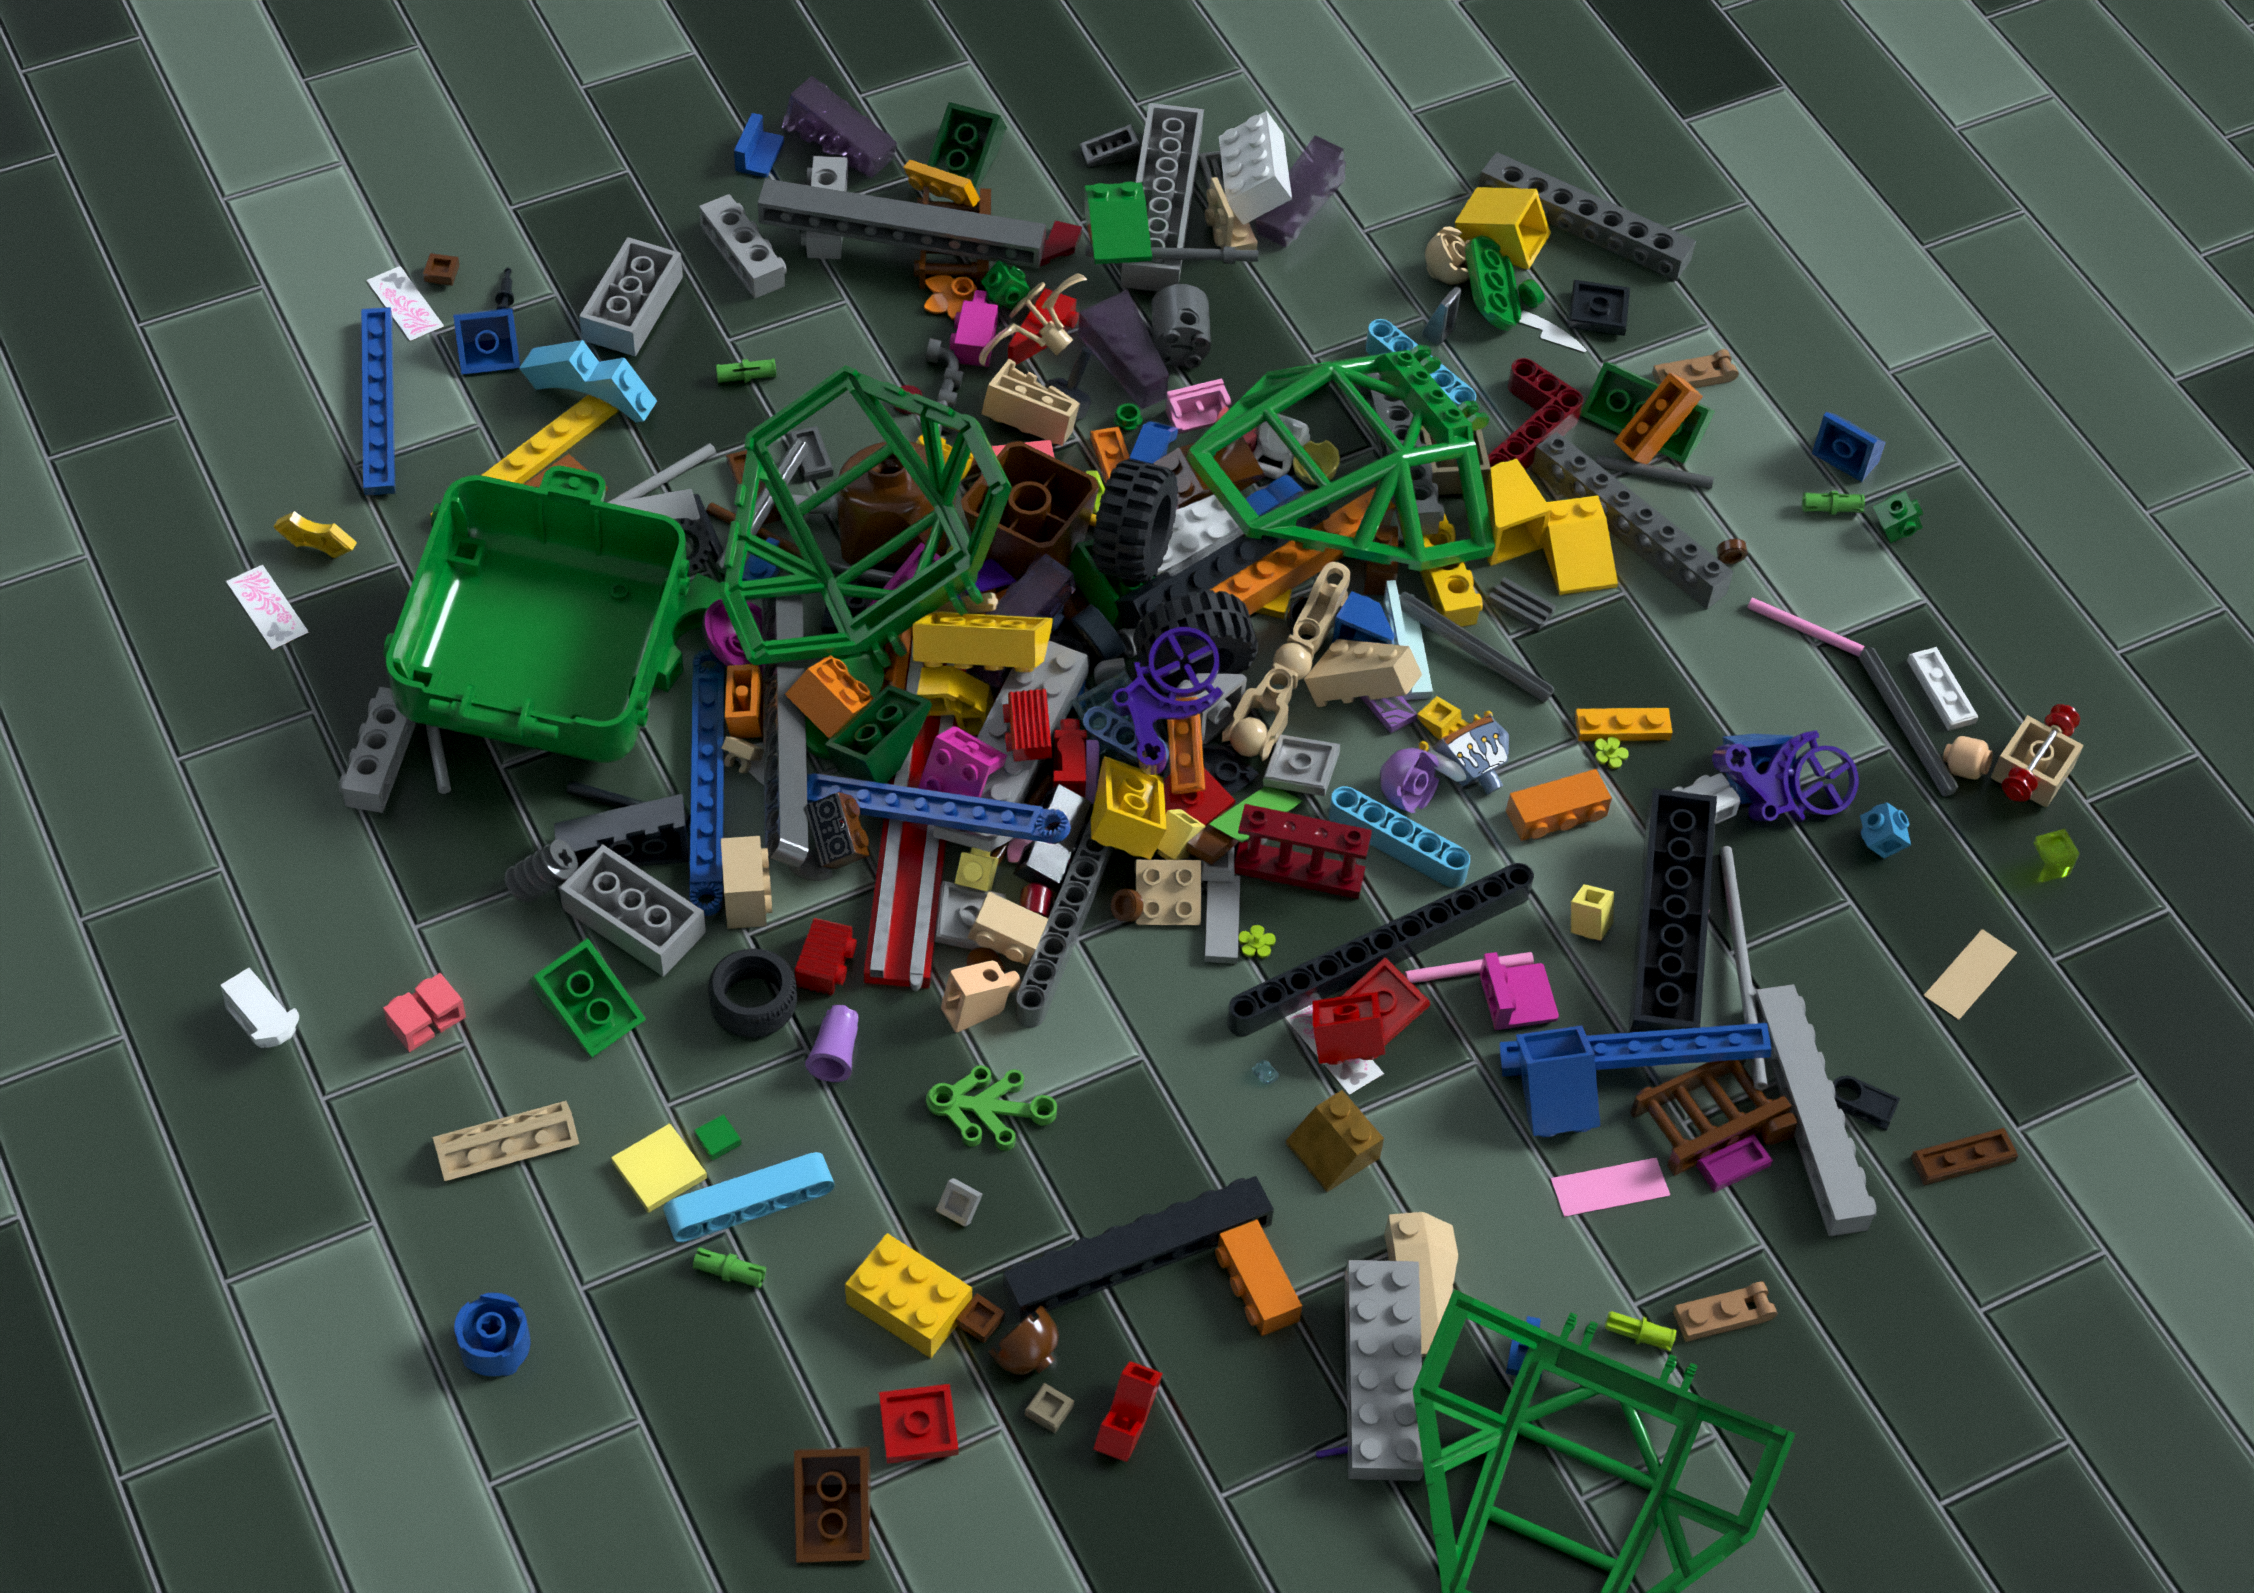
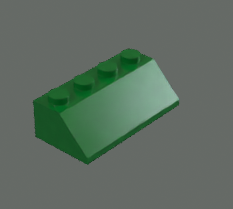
M1604 362L1580 416L1620 434L1659 385L1613 363ZM1698 403L1658 452L1685 464L1702 440L1715 410Z

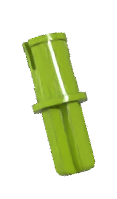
M1611 1311L1608 1313L1605 1321V1328L1608 1331L1635 1339V1344L1639 1345L1642 1342L1669 1352L1674 1344L1676 1330L1648 1322L1645 1317L1638 1320Z

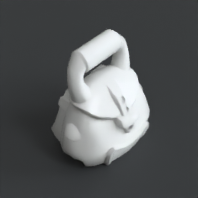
M1277 414L1302 447L1310 441L1307 424ZM1264 422L1255 429L1257 445L1253 455L1267 477L1278 479L1289 472L1294 455L1270 425ZM1264 455L1272 460L1282 461L1283 466L1280 469L1258 460Z

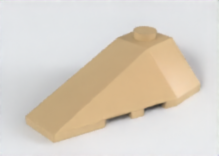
M1424 1212L1389 1214L1384 1233L1389 1261L1419 1262L1422 1357H1426L1453 1290L1458 1261L1453 1225Z

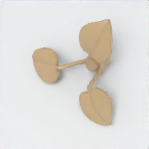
M1079 273L1072 275L1062 282L1044 302L1042 308L1045 309L1047 307L1054 323L1052 321L1047 322L1034 306L1040 291L1045 287V283L1042 282L1034 287L1027 297H1024L1017 303L1009 317L1013 318L1022 308L1028 307L1044 326L1039 331L1042 337L1040 338L1013 323L986 344L979 355L980 364L985 366L988 354L997 343L1015 332H1019L1036 341L1041 347L1046 344L1057 356L1073 339L1063 329L1064 325L1059 321L1053 306L1063 290L1077 282L1085 281L1087 278Z

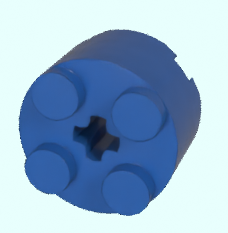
M502 1293L480 1295V1299L470 1304L467 1302L460 1309L455 1319L454 1331L460 1356L467 1368L480 1375H512L526 1359L530 1350L531 1338L525 1313L519 1306V1303L508 1295Z

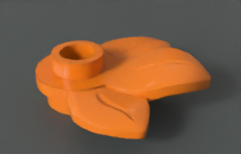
M949 275L930 277L925 280V284L934 294L926 301L924 309L932 314H944L947 312L948 316L954 320L956 312H961L963 301L973 302L977 287L967 277H958L956 279Z

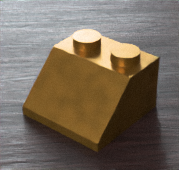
M1341 1090L1317 1105L1287 1138L1285 1144L1325 1191L1328 1192L1380 1159L1384 1137L1345 1092Z

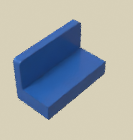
M751 114L734 150L735 171L767 178L784 143V136L764 132L763 115Z

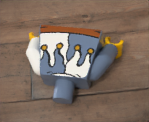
M1485 711L1483 718H1479L1477 714H1474L1473 723L1443 737L1432 746L1433 750L1429 751L1427 742L1421 741L1419 743V749L1432 753L1437 757L1439 764L1438 767L1434 766V769L1459 782L1462 786H1467L1479 780L1487 795L1503 787L1496 770L1508 762L1509 734L1493 719L1491 711Z

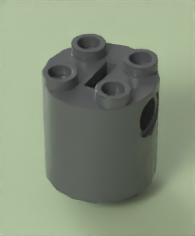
M1188 284L1167 286L1158 291L1152 299L1153 351L1156 354V360L1162 365L1170 364L1173 366H1186L1190 369L1197 368L1201 365V360L1206 358L1211 348L1208 298L1202 290Z

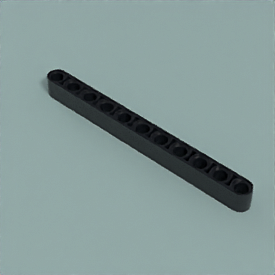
M1514 863L1234 996L1229 1003L1228 1029L1237 1036L1250 1035L1312 1005L1314 1000L1325 999L1354 985L1385 957L1393 965H1396L1524 903L1529 898L1534 879L1532 869L1523 863ZM1267 1000H1272L1276 1003H1269ZM1238 1014H1246L1248 1016L1244 1017L1239 1016Z

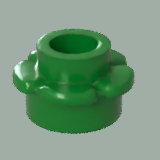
M1122 404L1115 412L1114 423L1123 430H1134L1143 421L1139 408L1134 404Z

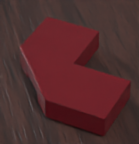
M1055 221L1048 240H1045V247L1039 267L1050 263L1051 259L1061 255L1066 257L1074 254L1082 235V226Z

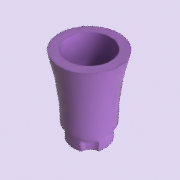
M833 1005L830 1010H827L815 1044L805 1062L806 1069L816 1078L830 1082H841L851 1076L852 1055L859 1020L855 1010H851L845 1005Z

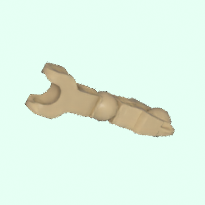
M1330 562L1324 566L1312 587L1306 605L1294 625L1293 635L1290 634L1287 643L1283 644L1275 652L1271 670L1265 675L1257 688H1250L1245 691L1233 714V719L1222 732V742L1230 741L1234 750L1240 755L1247 757L1260 755L1262 761L1269 757L1273 745L1276 744L1287 726L1288 703L1292 696V688L1296 689L1298 680L1303 679L1310 672L1314 654L1321 647L1329 631L1335 626L1336 616L1348 598L1347 588L1350 582V571L1345 565L1338 562ZM1337 573L1342 577V580L1338 585L1328 584L1327 577ZM1308 634L1314 638L1310 640L1302 639L1300 636ZM1274 684H1282L1285 686V688L1282 690H1276L1271 686ZM1263 707L1265 711L1275 712L1276 718L1269 731L1266 725L1259 719L1246 718L1252 708L1260 709Z

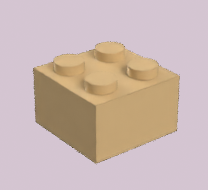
M760 836L721 838L727 929L767 926L766 913H772L768 848L761 849Z

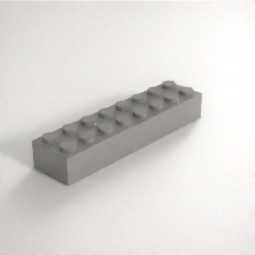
M1149 103L1136 183L1142 182L1151 247H1185L1202 136L1204 109ZM1152 259V261L1122 263L1121 287L1160 291L1167 286L1179 284L1182 260Z

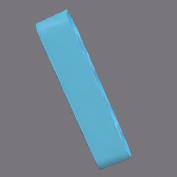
M1376 319L1369 324L1365 346L1369 355L1404 350L1410 351L1418 345L1387 320ZM1441 364L1440 369L1435 373H1430V376L1457 407L1464 401H1476V392L1444 365Z
M1342 786L1333 791L1329 808V819L1331 822L1372 830L1369 843L1371 846L1447 887L1456 888L1465 883L1470 865V855L1464 848L1351 787Z
M814 1152L676 1197L664 1205L663 1211L674 1240L677 1242H687L822 1197L834 1189L835 1183L823 1154Z

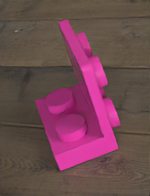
M953 726L935 737L918 789L981 798L988 775L1004 767L1008 755Z
M1497 952L1484 954L1479 976L1495 1030L1558 1021L1559 1014L1545 967L1542 963L1506 968L1505 964H1500Z

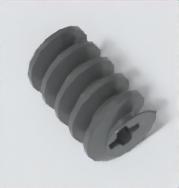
M556 839L552 841L551 845L544 846L542 850L534 852L533 855L516 863L514 867L508 868L504 878L506 886L517 899L523 902H532L563 884L578 869L577 857L567 842Z

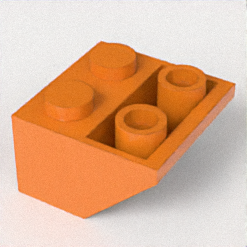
M832 655L809 667L785 693L829 739L874 699L870 694L869 688L863 682L856 680L848 672L847 666Z

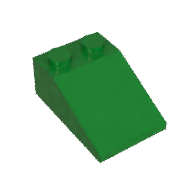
M1124 182L1121 184L1098 183L1085 186V218L1094 264L1152 261L1146 200L1142 182Z
M588 938L536 973L528 981L546 1008L590 1058L646 1020Z

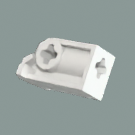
M250 968L220 985L226 1009L260 1048L277 1046L293 1036L296 1031L295 1026L299 1020L297 1010L293 1008L286 1012Z

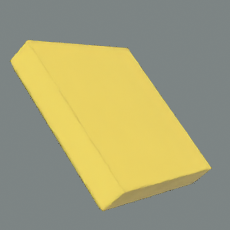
M671 1124L664 1126L611 1157L612 1164L648 1213L707 1179L706 1171Z

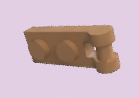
M1722 349L1714 353V355L1654 365L1652 374L1658 385L1662 383L1669 373L1683 378L1693 388L1731 382L1738 377L1739 372L1736 366L1731 364L1732 358L1728 350Z
M1756 1282L1747 1288L1675 1305L1673 1310L1685 1342L1767 1322L1778 1315L1774 1304L1768 1301L1767 1295L1769 1292L1764 1282ZM1754 1302L1756 1309L1748 1310L1746 1303Z

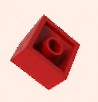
M1378 991L1312 1001L1313 1031L1319 1064L1338 1065L1350 1059L1372 1060L1379 1055H1385V1041Z

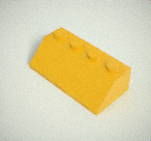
M932 612L913 623V661L924 662V666L939 667L943 663H953L954 667L959 669L972 668L973 665H984L985 670L991 671L1002 670L1004 666L1015 667L1016 672H1032L1034 668L1044 662L1052 629V618L967 613L961 616L959 613Z

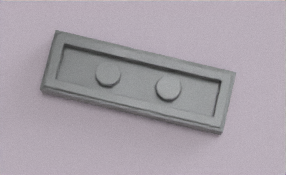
M1234 876V882L1207 881L1205 962L1237 964L1240 876Z

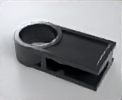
M1846 1075L1836 1078L1833 1082L1835 1089L1838 1087H1848L1858 1097L1855 1101H1846L1840 1098L1835 1090V1101L1838 1109H1842L1843 1112L1887 1131L1901 1098L1852 1076Z

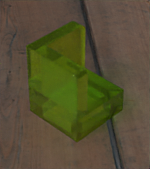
M2061 829L2037 836L2033 844L2045 863L2040 874L2042 882L2070 875L2080 853L2067 831Z

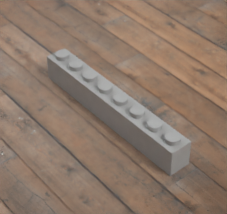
M1794 984L1757 989L1754 998L1758 1023H1767L1771 1057L1768 1060L1781 1097L1785 1096L1792 1105L1789 1113H1793L1798 1122L1794 1136L1828 1235L1835 1236L1867 1231L1873 1218L1876 1216L1875 1200L1872 1196L1868 1195L1866 1190L1865 1172L1862 1167H1858L1855 1158L1856 1149L1854 1141L1847 1136L1844 1113L1842 1109H1838L1835 1101L1834 1084L1831 1080L1827 1079L1824 1056L1822 1052H1818L1815 1045L1814 1027L1812 1024H1808L1805 1016L1806 1007L1802 996H1798Z

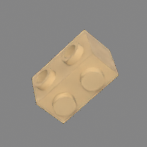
M988 892L967 938L984 948H991L1006 955L1012 961L1027 965L1038 946L1048 918Z

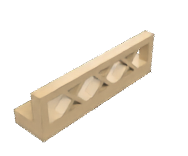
M567 1101L432 1137L444 1181L579 1144L572 1112Z

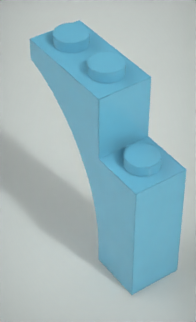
M583 340L533 348L519 368L536 390L564 388L583 392L611 404L634 422L645 421L657 402L625 358L599 362Z

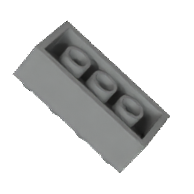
M627 237L579 316L582 340L636 356L683 277L681 253Z
M604 845L559 887L564 911L663 977L706 933L703 910Z

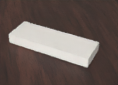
M1937 647L1909 654L1907 662L1948 731L1976 724L1978 719L1976 712Z

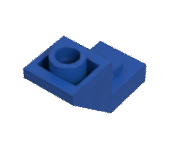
M1153 421L1144 424L1129 459L1154 464L1155 461L1167 455L1168 445L1177 439L1179 428Z

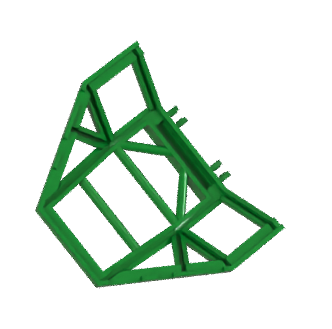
M1424 344L1422 346L1417 345L1410 351L1404 350L1341 359L1267 372L1188 450L1186 457L1188 462L1247 537L1261 539L1262 535L1301 542L1302 548L1324 552L1325 547L1343 551V556L1390 565L1391 561L1408 564V569L1416 571L1492 556L1495 549L1477 448L1473 440V431L1483 429L1488 425L1490 419L1486 413L1478 412L1480 407L1474 400L1464 401L1458 407L1430 376V373H1435L1440 369L1442 363L1438 357L1430 356L1432 351ZM1378 372L1385 382L1369 377L1365 374ZM1331 380H1334L1393 452L1333 482H1330L1277 416L1278 413ZM1352 383L1401 400L1410 410L1413 417L1403 445ZM1267 422L1319 488L1259 517L1212 456H1215L1216 452L1262 423ZM1422 426L1437 444L1414 448ZM1456 458L1471 538L1425 547L1410 467ZM1379 480L1354 538L1295 526L1298 518ZM1393 494L1405 548L1372 542Z
M844 365L746 434L744 445L747 449L742 484L737 485L734 502L737 506L735 521H731L724 560V566L727 570L725 582L720 583L719 595L746 658L753 665L823 658L830 655H849L865 651L874 652L878 661L886 668L891 665V660L883 646L890 642L893 650L900 657L907 654L905 645L899 638V635L912 627L913 623L934 612L949 601L952 602L955 610L963 616L968 610L959 594L965 590L968 591L969 597L975 604L979 605L983 602L984 599L975 585L978 571L983 566L1012 487L980 423L973 416L963 415L954 411L951 407L916 393L915 395L911 394L899 386L886 381L884 383ZM848 390L886 441V444L797 505L767 446ZM879 400L920 416L928 467ZM938 424L959 432L946 464ZM972 452L989 486V490L971 538H969L952 502ZM892 454H895L934 507V510L840 575L834 577L803 516ZM759 480L766 485L804 560L750 533ZM933 526L915 574L895 590L848 584ZM945 530L953 550L932 564ZM748 552L791 575L742 581L746 554ZM821 592L839 632L836 634L763 641L746 600ZM844 596L876 600L877 602L853 618Z
M1453 1289L1412 1389L1442 1593H1473L1466 1590L1465 1587L1488 1520L1610 1572L1601 1593H1626L1659 1525L1674 1571L1645 1593H1680L1755 1537L1796 1433L1688 1392L1698 1365L1693 1363L1686 1367L1683 1375L1684 1380L1680 1388L1667 1383L1670 1373H1673L1677 1363V1357L1669 1354L1660 1379L1589 1350L1588 1348L1598 1323L1590 1321L1586 1326L1583 1334L1584 1338L1580 1346L1568 1341L1571 1331L1576 1326L1578 1316L1572 1312L1569 1313L1562 1333L1558 1337ZM1466 1319L1529 1347L1501 1415L1438 1387ZM1543 1370L1580 1385L1578 1388L1528 1407ZM1599 1394L1616 1400L1621 1405L1649 1474L1534 1426L1530 1422ZM1435 1410L1481 1430L1441 1449ZM1639 1411L1677 1426L1662 1464L1659 1461ZM1702 1421L1766 1445L1738 1516L1675 1490ZM1517 1434L1651 1491L1617 1559L1493 1506ZM1488 1451L1457 1544H1455L1445 1471ZM1679 1515L1725 1535L1692 1557Z

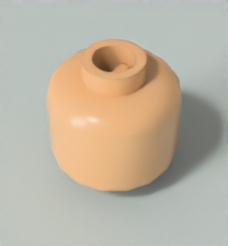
M1959 736L1954 740L1953 744H1947L1943 761L1948 763V770L1951 774L1977 780L1982 774L1986 775L1989 772L1993 751L1989 750L1988 744L1983 740Z

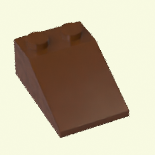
M1243 436L1216 452L1215 456H1212L1239 492L1266 476ZM1195 443L1178 447L1154 462V465L1169 468L1177 477V506L1179 509L1214 495L1186 459L1188 450Z
M870 1446L794 1450L796 1562L870 1560Z

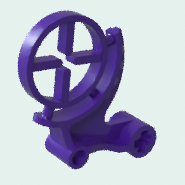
M1177 627L1160 635L1151 647L1149 665L1140 667V663L1135 662L1137 678L1126 688L1117 689L1112 695L1115 713L1119 716L1129 715L1136 734L1138 765L1148 775H1156L1162 772L1167 762L1164 744L1159 740L1153 729L1154 722L1159 719L1177 720L1198 715L1214 705L1224 694L1219 687L1214 688L1212 686L1219 671L1217 647L1207 634L1195 628ZM1182 635L1196 637L1207 644V646L1188 655L1189 663H1193L1210 654H1213L1214 657L1212 672L1201 684L1189 664L1184 666L1185 673L1193 686L1187 689L1172 687L1161 680V678L1180 669L1179 661H1174L1156 671L1154 668L1155 655L1160 646L1167 640L1179 660L1184 658L1183 651L1175 638ZM1150 673L1156 685L1169 694L1168 698L1154 691L1143 675ZM1205 690L1209 693L1208 695L1196 700H1175L1176 696L1191 697L1204 692ZM1152 753L1153 756H1157V759L1152 760L1150 757H1146V754Z
M1817 730L1798 734L1785 742L1774 754L1766 772L1762 775L1755 770L1751 763L1750 750L1742 744L1721 745L1714 750L1712 755L1714 767L1722 773H1728L1731 779L1749 795L1753 804L1750 805L1748 813L1754 821H1772L1779 814L1788 812L1795 820L1803 822L1805 819L1804 810L1817 815L1835 814L1851 804L1858 790V771L1852 758L1840 748L1826 745L1818 746L1816 738H1819V733H1817ZM1809 742L1810 748L1801 753L1795 760L1792 768H1790L1794 755L1804 744ZM1828 751L1838 756L1843 762L1825 775V771L1814 753ZM1806 760L1817 777L1825 776L1826 779H1834L1844 771H1848L1849 786L1843 800L1832 784L1823 785L1822 781H1815L1801 791L1799 778L1802 766ZM1788 776H1790V787H1791V791H1792V794H1793L1795 800H1796L1797 803L1799 804L1798 806H1796V804L1794 803V801H1793V799H1792V796H1791V794H1790L1789 785H1788ZM1823 787L1834 807L1822 810L1811 805L1806 798Z

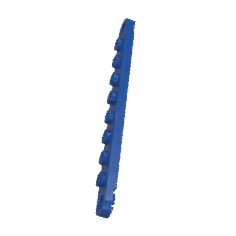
M710 648L709 650L703 649L702 652L699 651L698 654H695L692 682L690 902L703 910L704 916L716 914L723 905L721 838H724V749H722V746L724 744L725 665L715 657ZM705 661L717 663L714 669L710 668V670L708 668L705 670V667L702 668L701 666ZM705 894L715 897L714 901L711 904L708 903V905L706 903L704 905L701 902L699 903L698 898Z
M816 773L807 774V804L840 792L853 796L859 805L861 815L1046 843L1062 841L1068 836L1071 829L1067 816L1059 809L1049 810L1043 809L1041 806ZM1061 822L1060 827H1057L1058 830L1054 829V832L1046 830L1050 823Z

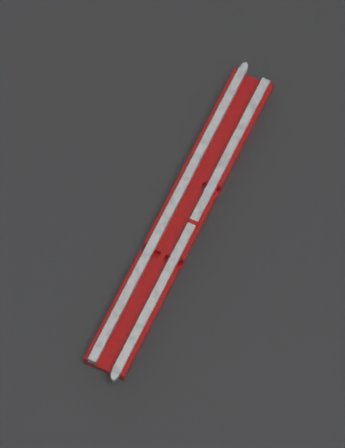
M912 627L904 690L917 695L921 668L927 666H924V662L913 661ZM943 663L942 666H951V665L954 666V664H953V663ZM955 715L926 717L901 769L890 778L888 784L911 788L919 787L935 737L953 726L958 727ZM887 818L883 820L864 966V983L911 987L913 991H918L920 988H930L940 886L943 879L947 840L933 837L934 825Z

